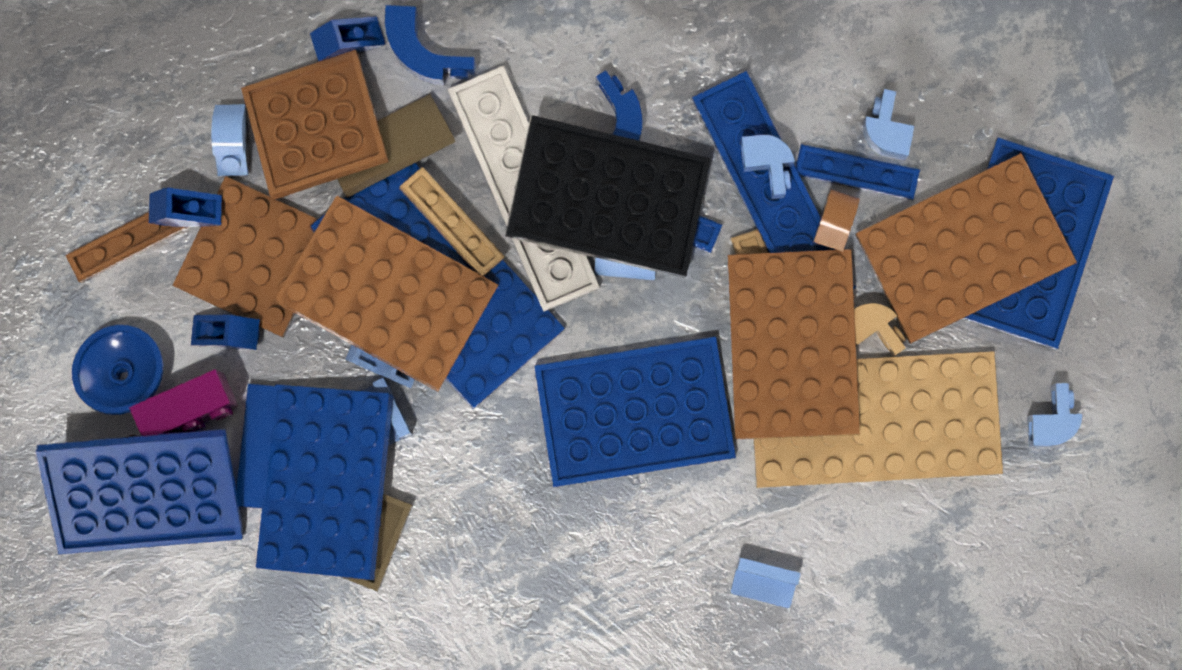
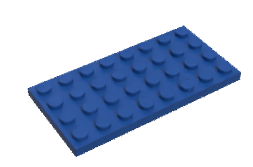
M416 163L348 198H343L473 270L399 189L405 181L420 169ZM325 214L310 226L314 233ZM504 260L484 276L498 284V288L446 377V381L473 410L565 330L549 310L543 312L538 298Z

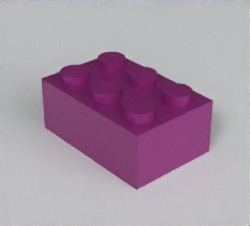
M214 369L129 407L141 436L200 431L206 427L204 422L211 419H216L218 422L234 415L232 410L238 408L239 405L225 374Z

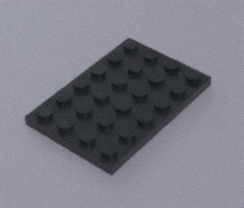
M532 115L529 121L505 236L685 278L688 273L710 158Z

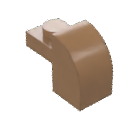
M831 189L824 203L823 213L815 233L814 242L843 252L860 199Z

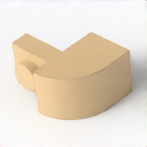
M868 303L855 308L856 346L876 333L893 357L906 348L903 345V342L906 341L905 337L896 326L891 328L888 324L897 317L896 313L890 308L876 303Z

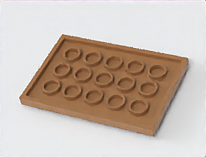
M1022 153L855 234L893 311L897 315V319L909 344L1077 263Z
M336 196L276 296L275 302L439 392L498 288V284L341 197Z
M845 249L843 252L839 250L728 255L735 439L860 435L851 249Z

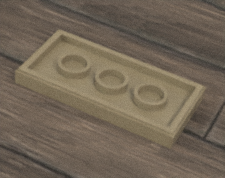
M431 94L378 120L389 162L337 179L347 198L456 142Z

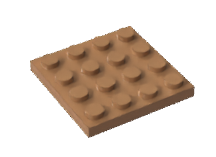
M356 50L241 88L268 191L273 200L389 162L359 54Z
M225 176L217 192V195H222L221 225L200 227L172 286L235 316L260 319L259 327L284 338L296 313L277 304L275 298L312 238L314 232L310 229V226L318 219L276 199L273 200L271 197Z

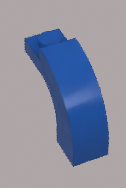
M385 5V29L388 41L396 58L408 72L425 82L445 86V74H450V78L468 79V75H475L476 62L474 57L436 55L421 45L417 36L418 11L416 6Z
M606 70L596 76V83L616 115L617 123L613 135L640 141L642 134V111L634 90L632 89L622 95L621 92L624 88L617 76L613 75L610 77Z

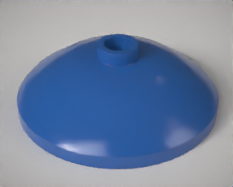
M129 325L105 327L89 336L78 349L72 365L73 385L80 399L95 411L109 415L126 414L131 412L129 407L153 397L158 390L163 377V357L156 342L141 329ZM128 372L127 378L120 380V375Z

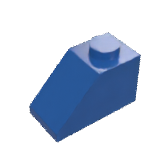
M377 16L330 20L310 33L318 62L353 50L361 54L386 45Z
M168 187L152 192L149 196V224L171 227L220 226L222 195Z
M194 315L191 345L234 350H257V342L260 335V319L235 315Z

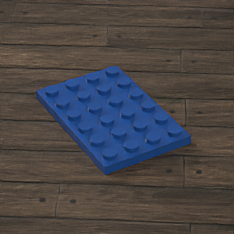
M997 138L986 170L1022 153L1077 263L963 319L1057 350L1114 176Z
M716 337L534 366L553 487L736 458Z
M275 384L277 391L264 509L262 508L256 568L374 580L394 394Z
M226 429L37 445L36 456L58 555L243 539L244 532Z

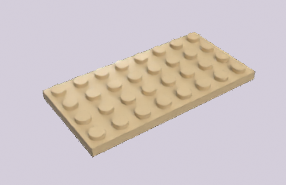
M990 351L856 359L860 435L753 439L756 488L1003 474L995 353Z

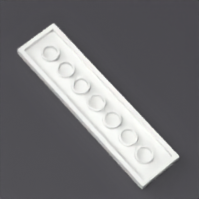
M501 66L449 88L448 92L507 226L529 123L504 66ZM512 238L543 312L600 289L586 255Z

